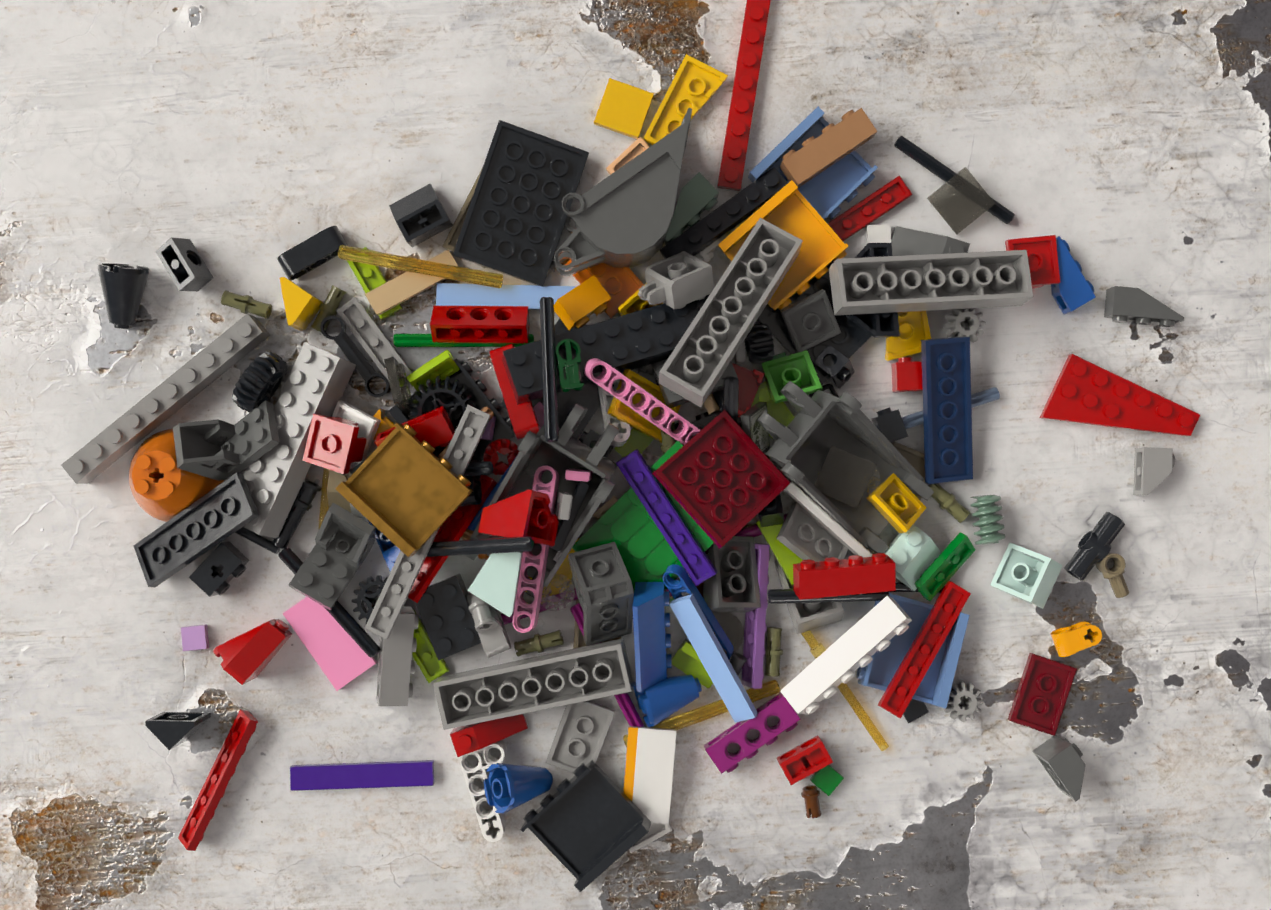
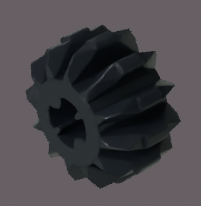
M754 324L744 340L749 361L753 364L771 361L775 352L769 326L767 324Z

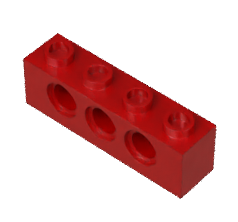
M433 305L430 321L433 342L528 343L530 326L528 306Z

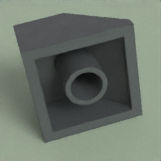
M1055 735L1034 749L1033 753L1059 790L1076 802L1080 799L1085 771V763L1081 759L1083 753L1076 744H1071L1066 738L1062 739Z

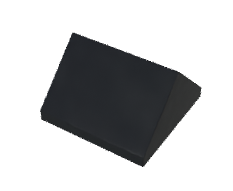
M162 712L146 720L145 726L168 750H171L188 740L211 717V713Z

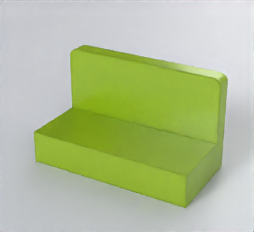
M445 350L413 371V373L407 376V379L415 390L419 391L420 384L427 386V379H431L435 383L436 377L440 376L442 382L447 376H451L459 371L460 368L454 362L455 359L450 351Z
M685 639L673 656L672 665L685 674L698 678L700 684L710 688L713 684L691 642Z

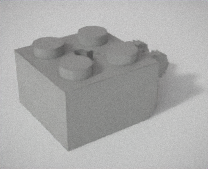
M683 251L648 266L645 271L647 284L640 287L638 295L642 300H647L651 305L663 302L673 309L683 308L686 304L704 299L706 295L711 294L714 289L712 266Z

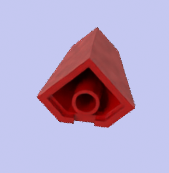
M526 490L483 508L478 532L504 538L530 536L537 544L554 546L559 522L556 514H552L549 508L551 501L548 494Z
M273 619L215 647L213 652L215 656L222 657L223 661L220 665L223 670L243 685L258 677L292 633L288 630L289 626L285 622Z

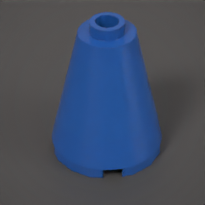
M692 675L667 677L642 692H637L636 681H634L635 686H633L639 710L642 709L643 713L647 715L643 717V720L649 728L657 725L699 698V692L702 691L698 678H693Z
M504 763L492 764L486 771L489 772V776L487 779H484V791L488 804L497 809L495 812L506 813L549 791L553 783V777L549 770L544 767Z

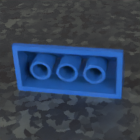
M635 582L632 607L637 692H642L666 679L667 668H672V654H667V648H671V633H666V627H670V612H666L665 607L670 606V592L665 591L664 582Z

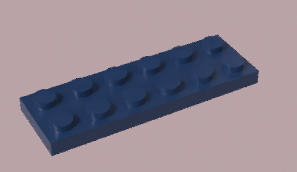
M970 337L921 340L925 483L934 484L973 479Z

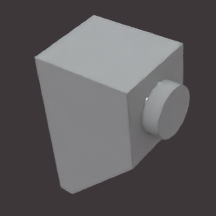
M1135 448L1133 495H1148L1172 473V468L1175 465L1173 448Z

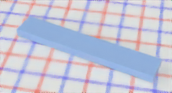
M437 283L436 306H528L529 310H540V299L542 297H552L555 304L557 299L577 286L542 287L538 285Z
M693 594L672 600L669 604L734 722L756 718L757 710Z

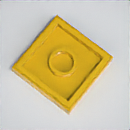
M609 78L594 124L638 139L654 93Z

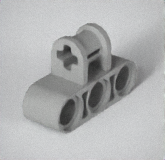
M466 594L469 610L475 622V629L479 634L487 657L489 658L511 649L510 640L500 611L474 594Z

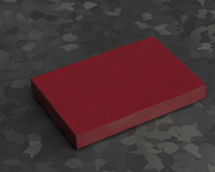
M1029 653L1008 720L1055 736L1077 668Z

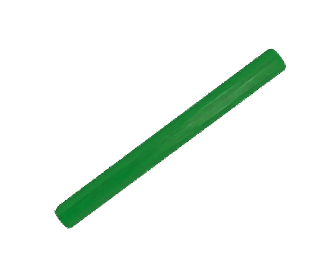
M394 334L393 343L396 347H503L509 344L518 347L528 344L433 342L431 334ZM529 334L528 343L534 342V335Z

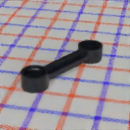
M337 316L324 318L320 326L322 334L326 338L334 340L349 361L356 364L355 369L365 380L366 392L372 397L385 395L390 387L389 381L383 374L376 373L347 335L345 322ZM331 319L340 321L342 330L338 336H330L325 332L324 327L327 321ZM373 377H380L385 380L386 389L383 393L374 394L370 391L369 382Z

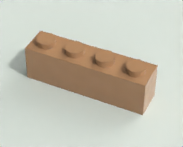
M860 108L856 112L853 109L848 111L841 117V122L836 125L831 123L821 131L822 135L816 139L812 136L802 143L803 147L795 152L793 149L782 157L783 161L780 169L789 182L792 180L800 188L871 140L877 133V130L863 109Z

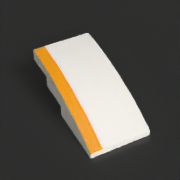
M629 726L623 793L652 823L669 824L676 730Z

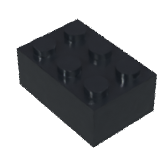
M460 574L428 586L418 603L415 602L438 661L481 643L479 634L475 629L472 613L469 610L466 597L468 592Z

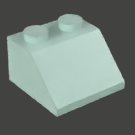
M913 524L907 532L897 534L889 544V549L885 554L895 562L896 578L912 591H915L917 589L915 586L916 581L942 552L927 534Z
M1009 543L991 582V586L1043 609L1063 565L1049 557Z

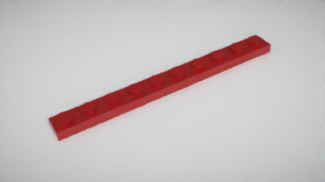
M771 0L746 1L717 188L741 190Z

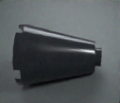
M98 264V273L109 323L114 324V328L129 329V325L135 324L149 275V268L137 265V269H134L129 264Z

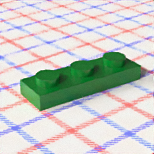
M960 532L916 581L915 586L923 598L931 601L976 550L967 535Z

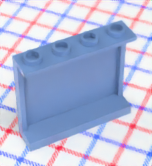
M819 106L750 171L748 178L752 182L774 167L789 183V180L780 169L783 161L782 157L793 149L795 152L803 147L802 143L808 138L814 136L816 139L822 135L821 131L829 125L823 118L825 113ZM854 150L798 188V190L824 220L827 217L832 220L842 210L839 206L845 200L848 203L851 202L858 195L856 190L862 184L866 187L875 178L873 173L878 167L875 165L872 168Z
M889 592V597L893 598L912 621L908 624L909 628L899 636L896 634L889 640L891 644L881 652L878 650L872 655L873 660L863 668L860 666L857 669L856 678H858V684L886 691L932 610L933 605ZM875 601L874 607L881 601ZM960 612L912 699L946 709L970 615Z

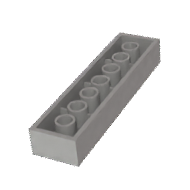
M760 218L660 370L659 384L702 407L798 257L803 240Z
M1027 250L836 259L829 268L834 315L1022 306L1033 298Z
M304 342L274 407L280 443L248 466L244 473V478L259 513L257 518L244 527L258 535L278 538L311 466V463L302 460L313 414L332 417L337 402L341 400L356 364Z
M624 638L441 676L433 683L443 729L446 730L631 692L634 682Z

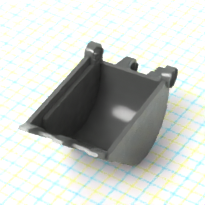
M688 108L681 126L583 195L569 193L563 197L562 209L567 215L565 228L572 234L554 255L556 269L559 274L571 276L601 263L614 268L635 267L649 261L663 247L674 213L692 108ZM569 199H577L580 202V208L577 211L571 212L566 208V203ZM570 218L575 222V229L568 225ZM568 258L572 260L569 265L560 264L562 259Z
M789 381L781 390V393L798 412L790 424L786 427L777 422L767 413V410L757 419L775 440L765 453L766 457L788 481L793 482L816 504L822 507L866 549L870 548L876 553L885 554L889 547L878 536L889 522L866 497L893 473L912 493L925 500H928L934 491L860 410L862 404L847 392H844L838 398L820 390L816 391L810 398L800 387Z
M579 403L575 405L562 428H559V439L557 442L545 441L544 425L537 434L528 431L517 449L520 452L489 504L492 505L526 490H532L535 472L541 466L554 468L559 474L558 491L566 492L570 495L573 494L577 483L581 481L566 480V470L580 469L593 471L592 479L589 482H584L589 485V489L561 551L558 552L549 548L543 588L549 585L601 502L604 503L615 485L609 479L617 468V464L605 457L604 454L620 429L609 423L593 449L579 441L573 435L588 411L587 408ZM545 471L541 476L544 484L550 483L553 478L551 471ZM479 522L470 540L504 537L479 533ZM535 543L533 545V550L531 551L533 555L537 556L541 553V544ZM471 554L465 556L469 557L474 561L479 554ZM534 566L529 567L527 570V576L531 577L532 580L538 576V570ZM527 590L526 594L535 599L533 592Z

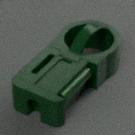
M564 339L558 343L555 350L560 389L562 392H569L570 389L580 391L584 383H581V349L576 341ZM562 346L566 347L567 360L559 355V350ZM571 346L576 350V357L572 359Z

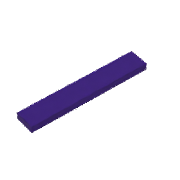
M636 449L617 461V466L694 584L697 586L717 574L718 571L657 478L652 474V470L639 450Z
M434 760L290 766L291 791L434 785Z

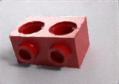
M818 735L776 758L790 785L833 763Z

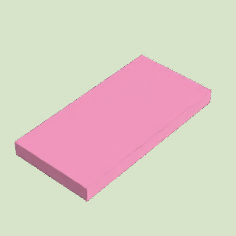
M305 597L283 613L336 691L377 663L374 657L370 658L322 605L310 598Z

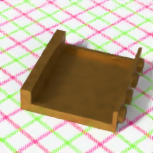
M396 423L394 425L396 428L346 482H341L335 489L407 557H411L427 542L473 490L469 487L471 482L462 474L457 476L451 470L453 466L444 457L439 459L433 454L435 449L427 441L423 440L421 443L415 437L417 432L410 425L405 423L403 426L400 423Z

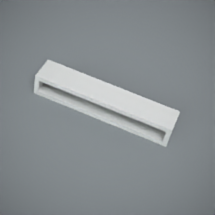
M886 596L780 692L798 714H812L819 708L818 703L824 698L832 697L837 692V686L842 682L844 684L855 676L853 673L860 666L861 668L867 666L873 660L872 655L878 650L879 652L885 650L891 644L889 640L896 634L898 636L903 634L909 628L908 624L912 619L893 598Z

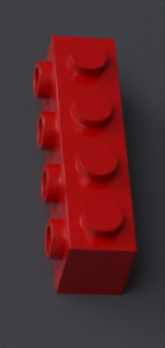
M875 553L872 557L852 555L848 559L841 560L830 557L819 562L802 560L800 563L793 564L794 593L799 600L896 591V565L884 553Z

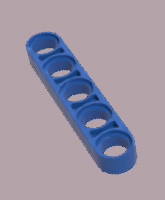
M673 564L668 566L662 579L674 599L683 597L682 592L690 595L693 594L711 629L716 634L715 636L721 647L727 651L726 656L730 660L734 647L688 573L680 565ZM674 573L678 575L680 580L672 579L669 574Z

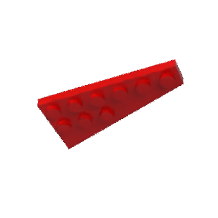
M1074 354L1068 356L1040 415L1042 419L1179 436H1191L1200 417V414Z

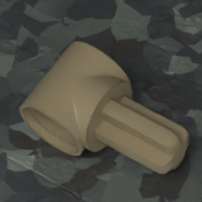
M1108 553L1102 561L1096 563V568L1103 574L1104 579H1109L1115 597H1125L1129 594L1122 575L1125 573V560L1119 554ZM1112 558L1114 565L1109 570L1107 568V561Z

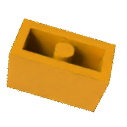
M593 275L557 299L554 304V311L568 330L575 326L579 329L590 321L588 317L591 315L599 316L608 308L606 304L611 297L595 275Z

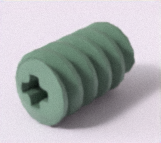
M982 495L970 497L977 499L976 502L970 505L978 509V511L972 513V516L979 518L978 521L973 523V526L980 527V530L974 532V535L981 537L975 544L999 543V540L1006 537L1005 534L998 532L1004 529L1003 524L997 523V521L1003 519V515L996 514L997 511L1002 509V506L995 504V502L1001 500V496Z

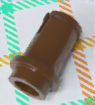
M813 785L803 787V792L801 793L805 801L807 818H811V814L812 818H818L822 815L818 798L820 791Z

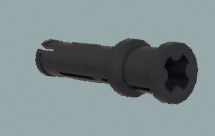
M304 479L278 538H274L272 544L281 549L287 548L303 515L312 508L311 503L317 492L322 490L321 486L308 479Z

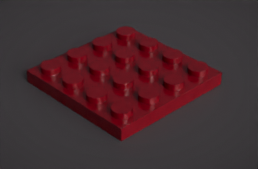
M725 410L652 473L719 549L790 484Z

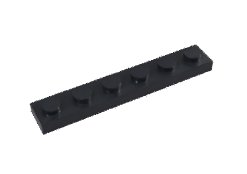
M773 167L660 249L661 255L664 259H667L685 251L692 256H696L755 213L788 182Z

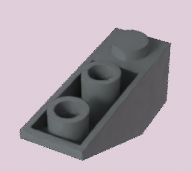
M1114 286L1106 289L1104 317L1112 318V322L1126 323L1127 320H1136V324L1150 325L1151 322H1159L1161 327H1174L1175 323L1184 321L1183 316L1140 288Z

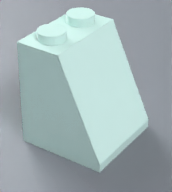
M523 552L491 553L467 591L510 617L514 612Z

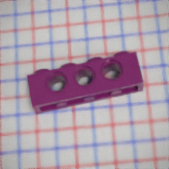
M781 692L756 709L758 712L756 718L735 723L704 745L705 751L721 774L725 771L727 773L732 772L739 766L738 762L745 757L747 759L752 758L759 752L758 749L764 744L767 746L771 745L778 739L777 735L783 731L789 732L798 725L797 722L801 719ZM770 716L779 717V721L775 726L767 725V719ZM752 729L759 731V736L754 740L747 738V733ZM731 743H738L740 745L736 753L727 751Z

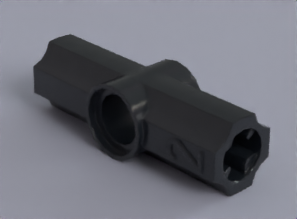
M1106 512L1094 529L1082 537L1078 544L1079 549L1064 569L1073 577L1083 581L1095 564L1102 561L1110 552V544L1125 525L1123 520L1110 512Z

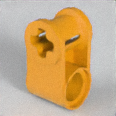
M1086 621L1059 628L1050 633L1059 657L1076 654L1081 650L1099 644L1102 639L1101 630ZM1089 629L1091 630V632L1088 633V637L1086 638L1084 636L1087 635V630Z

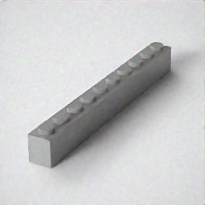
M247 313L61 466L76 484L90 483L270 336L269 332L255 316Z

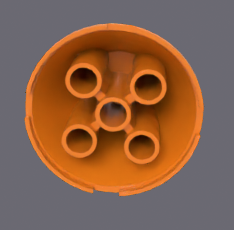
M173 429L157 432L147 438L136 450L129 468V484L136 502L146 513L165 522L224 482V480L217 481L177 468Z

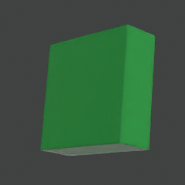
M828 765L815 772L810 781L830 796L844 777Z

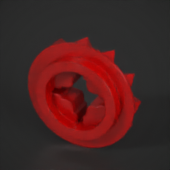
M498 439L487 446L483 459L493 463V473L495 475H503L520 451L517 450L518 446L513 441ZM497 451L503 455L509 454L507 456L508 464L503 461L497 462L499 460Z

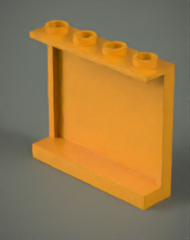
M792 180L718 244L721 251L732 262L760 218L803 240L798 257L768 302L773 311H776L778 308L781 310L790 305L792 301L789 298L796 292L799 295L805 292L810 287L808 282L814 277L820 279L829 271L826 266L833 260L844 258L847 255L845 250L849 247L799 192L798 186Z

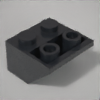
M431 183L389 205L400 231L411 247L453 226Z

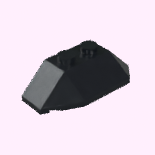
M868 243L855 258L893 256L892 243ZM898 312L846 315L849 320L875 338L900 336Z

